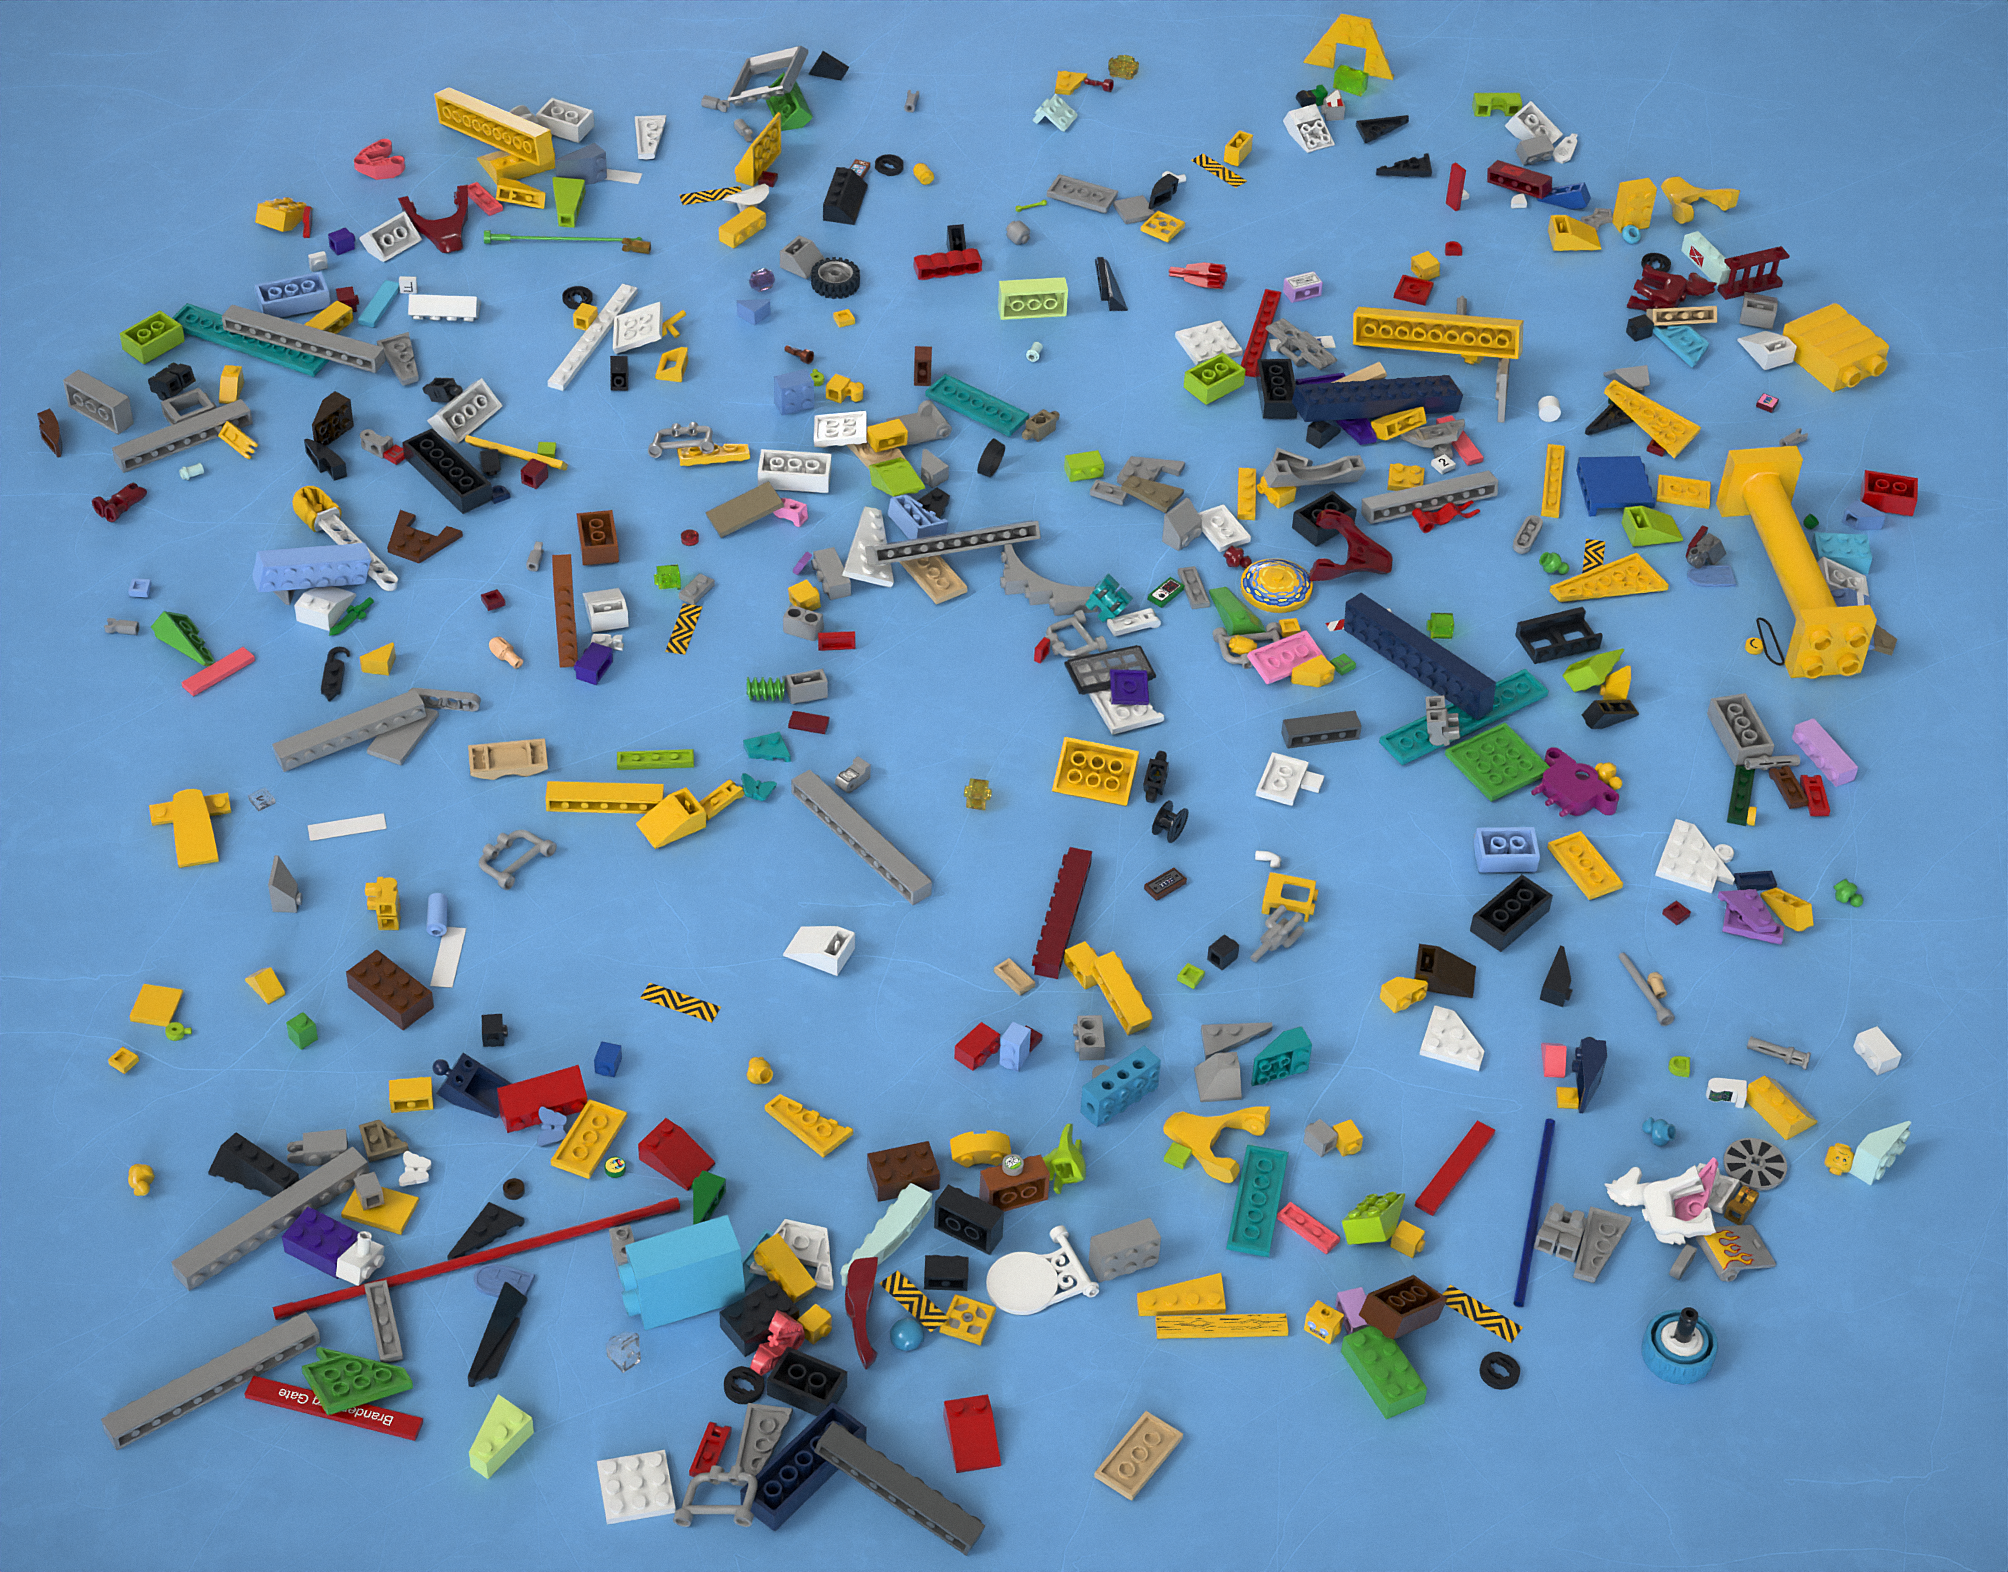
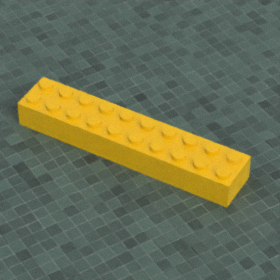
M450 87L434 94L439 123L538 166L555 160L552 134L549 129Z
M1358 307L1353 313V345L1519 359L1523 352L1524 320Z

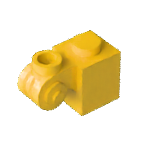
M835 374L826 384V399L841 404L847 396H851L852 401L859 402L863 399L864 385L860 382L854 383L850 378Z
M1264 476L1261 477L1260 483L1256 486L1257 491L1260 494L1264 493L1269 502L1278 509L1295 501V486L1269 488Z

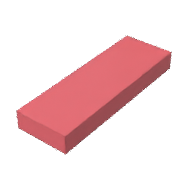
M478 182L468 185V197L489 216L503 211V206Z
M1292 1202L1287 1204L1277 1214L1279 1221L1326 1255L1340 1242L1341 1237Z

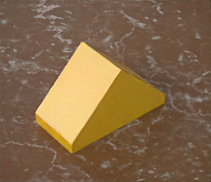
M391 642L360 656L361 671L389 676L396 659L394 643Z
M271 967L262 968L245 978V981L268 1005L285 995V991Z

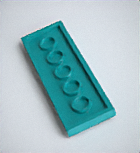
M944 374L925 391L926 397L1009 437L1029 419V413L947 374Z
M1247 1144L1227 1241V1250L1269 1257L1289 1152Z

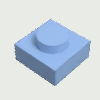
M132 578L128 590L129 596L148 597L152 585L151 580Z

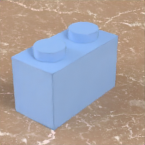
M1012 1021L1001 1038L1000 1065L1016 1072L1020 1070L1029 1056L1031 1029Z

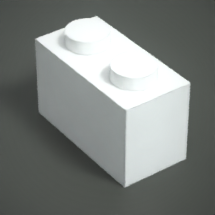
M1878 1026L1857 1034L1853 1047L1877 1076L1898 1067L1902 1054Z

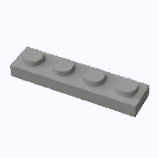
M387 1280L364 1284L380 1362L389 1363L403 1360Z

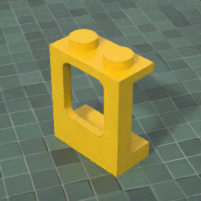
M1270 872L1261 913L1269 915L1271 907L1278 908L1280 905H1284L1288 911L1305 914L1304 922H1308L1309 915H1314L1315 904L1312 902L1317 901L1319 890L1315 889L1316 881ZM1290 884L1309 888L1308 901L1300 902L1282 898L1283 885Z

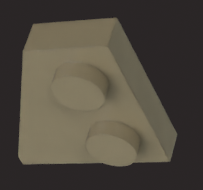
M1875 625L1873 631L1875 649L1872 650L1892 656L1897 638L1878 625Z
M381 1120L359 1125L369 1162L409 1151L408 1144L405 1141L402 1142L397 1137V1134L388 1129Z

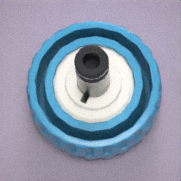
M1686 1307L1682 1310H1668L1656 1315L1646 1328L1641 1352L1645 1364L1657 1377L1673 1384H1692L1700 1381L1710 1372L1717 1355L1718 1341L1712 1326L1699 1316L1694 1308Z

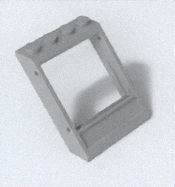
M798 46L747 58L728 96V101L735 106H742L746 102L755 103L759 99L767 100L772 96H784L785 93L791 92L809 53L808 49ZM788 67L780 86L773 88L764 86L745 91L752 75Z

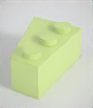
M498 1394L469 1451L471 1468L489 1479L534 1433L532 1417Z

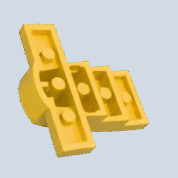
M185 789L175 793L172 802L149 805L152 826L173 823L179 868L219 862L210 816L231 813L228 792L203 796L201 790Z

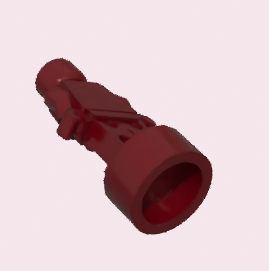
M1088 78L1084 80L1085 84L1102 86L1103 90L1111 92L1114 86V82L1111 79H1105L1104 82Z

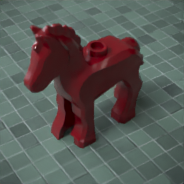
M1646 264L1642 272L1643 278L1642 280L1637 279L1633 290H1636L1638 294L1645 296L1649 300L1639 299L1631 295L1627 308L1646 312L1647 309L1678 308L1681 302L1684 303L1687 295L1705 296L1715 292L1714 286L1717 285V282H1709L1694 272L1689 274L1687 280L1681 275L1654 270L1650 265ZM1646 285H1649V286L1654 287V288L1659 289V290L1651 289V288L1647 287Z

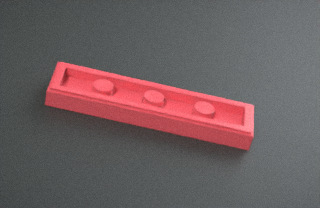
M1452 415L1438 418L1436 424L1455 421ZM1462 431L1458 440L1451 443L1467 466L1483 462L1484 457L1466 433Z
M242 647L181 682L182 687L194 697L255 661V657Z

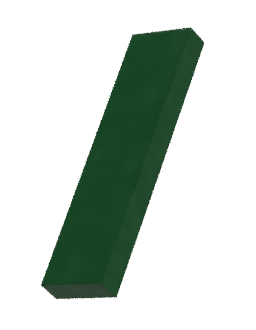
M1736 765L1727 816L1728 823L1746 826L1755 769L1748 770L1743 766Z

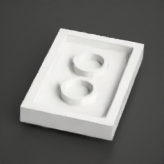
M1224 504L1198 513L1202 519V532L1219 552L1227 550L1231 545L1236 547L1250 542L1251 536Z
M1272 752L1256 790V796L1293 806L1309 762Z

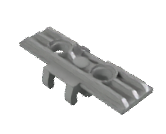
M1284 318L1265 328L1282 341L1276 347V351L1283 353L1291 359L1297 367L1305 365L1308 361L1321 370L1337 362V359L1322 347V343L1307 331L1301 332ZM1299 348L1302 353L1298 357L1291 351Z

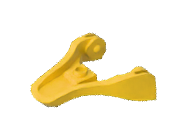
M1679 176L1669 177L1661 184L1664 194L1672 205V216L1680 224L1693 220L1694 210L1689 204L1697 201L1699 197L1726 211L1736 206L1740 190L1732 188H1697Z
M1270 1106L1244 1108L1229 1114L1212 1117L1197 1116L1184 1111L1176 1112L1165 1121L1163 1130L1176 1143L1192 1149V1155L1197 1158L1209 1176L1224 1183H1231L1239 1174V1164L1236 1160L1228 1157H1215L1211 1148L1221 1135V1130L1224 1127L1247 1130L1256 1136L1263 1135L1270 1124Z

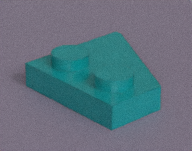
M780 732L743 740V746L748 757L751 759L773 761V758H783L785 762H791V756Z

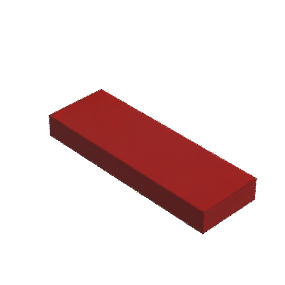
M1456 162L1451 166L1446 204L1453 210L1458 211L1461 206L1466 170Z

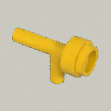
M681 310L662 323V337L667 335L666 329L675 338L680 336V333L673 324L686 316L684 310Z

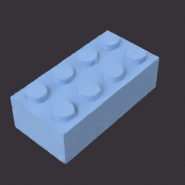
M321 271L254 285L261 313L280 318L322 310L331 305L329 290Z

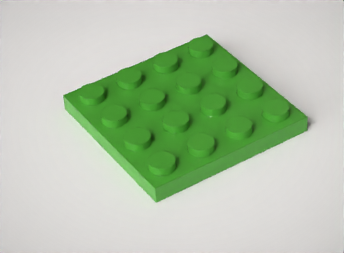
M1502 723L1445 750V756L1491 802L1543 778L1545 770L1550 768L1506 723Z

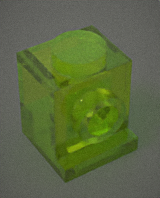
M678 564L656 566L657 574H653L654 584L658 585L659 589L677 588V590H681Z

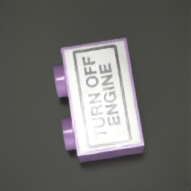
M1314 271L1284 278L1283 292L1291 303L1321 296L1323 282Z

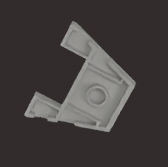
M1131 456L1117 476V483L1122 485L1131 475L1156 481L1162 471L1179 477L1185 468V462Z

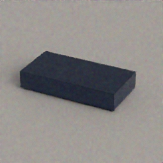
M1772 870L1734 873V882L1737 890L1756 889V891L1777 887Z

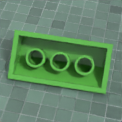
M783 72L770 87L780 86L785 73ZM795 81L791 92L785 93L784 96H772L766 100L773 118L778 112L781 113V131L803 128L813 118L797 81Z

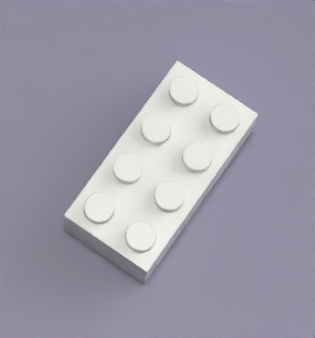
M761 449L758 467V486L769 481L775 490L828 493L832 470V454Z

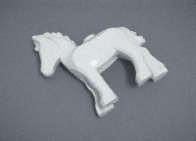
M1695 1165L1687 1169L1681 1176L1639 1184L1642 1177L1641 1169L1633 1167L1618 1180H1613L1612 1184H1604L1607 1187L1610 1199L1614 1200L1618 1205H1626V1207L1645 1205V1209H1642L1646 1222H1650L1657 1239L1662 1243L1673 1245L1675 1242L1681 1245L1686 1244L1684 1236L1691 1238L1697 1235L1716 1233L1715 1222L1709 1207L1703 1209L1700 1215L1690 1221L1676 1218L1673 1200L1705 1191Z

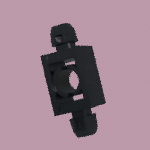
M434 378L430 384H426L422 388L423 392L429 395L431 402H450L463 392L462 387L456 384L454 378Z
M1158 751L1155 759L1150 758L1143 788L1146 792V801L1150 803L1156 801L1158 794L1163 795L1169 762H1166L1167 754L1164 751ZM1159 771L1161 777L1154 782L1152 776Z

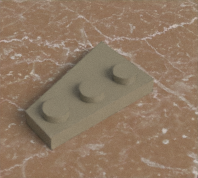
M1132 475L1121 487L1122 491L1164 513H1167L1181 498L1185 490Z

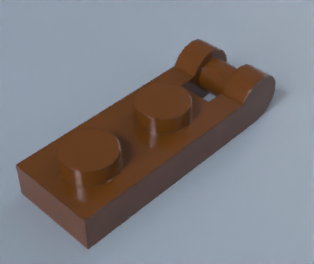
M1782 766L1781 769L1770 768L1769 777L1774 780L1789 809L1807 806L1808 799L1790 767Z

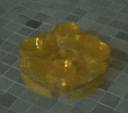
M1118 55V58L1115 59L1112 57L1108 62L1109 75L1128 80L1133 79L1134 75L1138 73L1139 63L1134 61L1135 58L1128 55Z

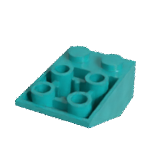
M1302 1026L1283 1031L1255 1057L1251 1080L1252 1086L1262 1085L1269 1081L1283 1079L1294 1074H1301L1308 1070L1312 1043Z

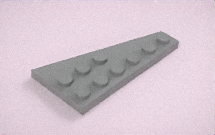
M1499 358L1495 400H1499L1498 422L1501 423L1505 421L1511 358Z

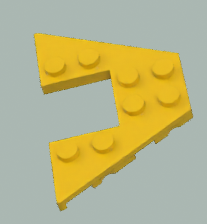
M1340 14L1337 20L1330 26V29L1322 36L1303 62L1334 68L1337 43L1366 48L1364 75L1390 80L1394 78V74H1392L1388 65V59L1385 57L1384 49L1377 38V32L1373 28L1372 20L1347 14Z

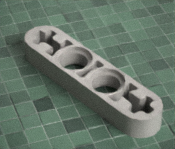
M411 688L409 690L415 689L423 701L424 707L473 712L479 709L481 698L474 693ZM430 697H436L439 700L435 701L432 700ZM448 699H455L457 702L454 703Z

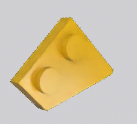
M1058 71L1055 94L1071 95L1075 89L1081 86V82L1087 78V74Z

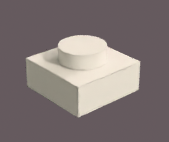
M324 251L308 255L312 272L328 268L327 257Z

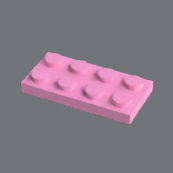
M1307 630L1253 650L1248 653L1247 657L1268 685L1291 676L1292 668L1321 654L1324 657L1325 655Z

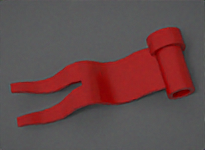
M1471 500L1462 506L1447 503L1437 512H1423L1420 508H1416L1412 511V516L1418 522L1421 531L1428 533L1434 528V524L1444 525L1456 515L1471 518L1481 511L1476 509L1466 514L1461 512L1474 503Z

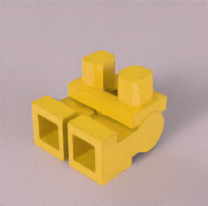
M377 877L376 883H366L367 909L376 910L379 930H399L401 907L396 879Z

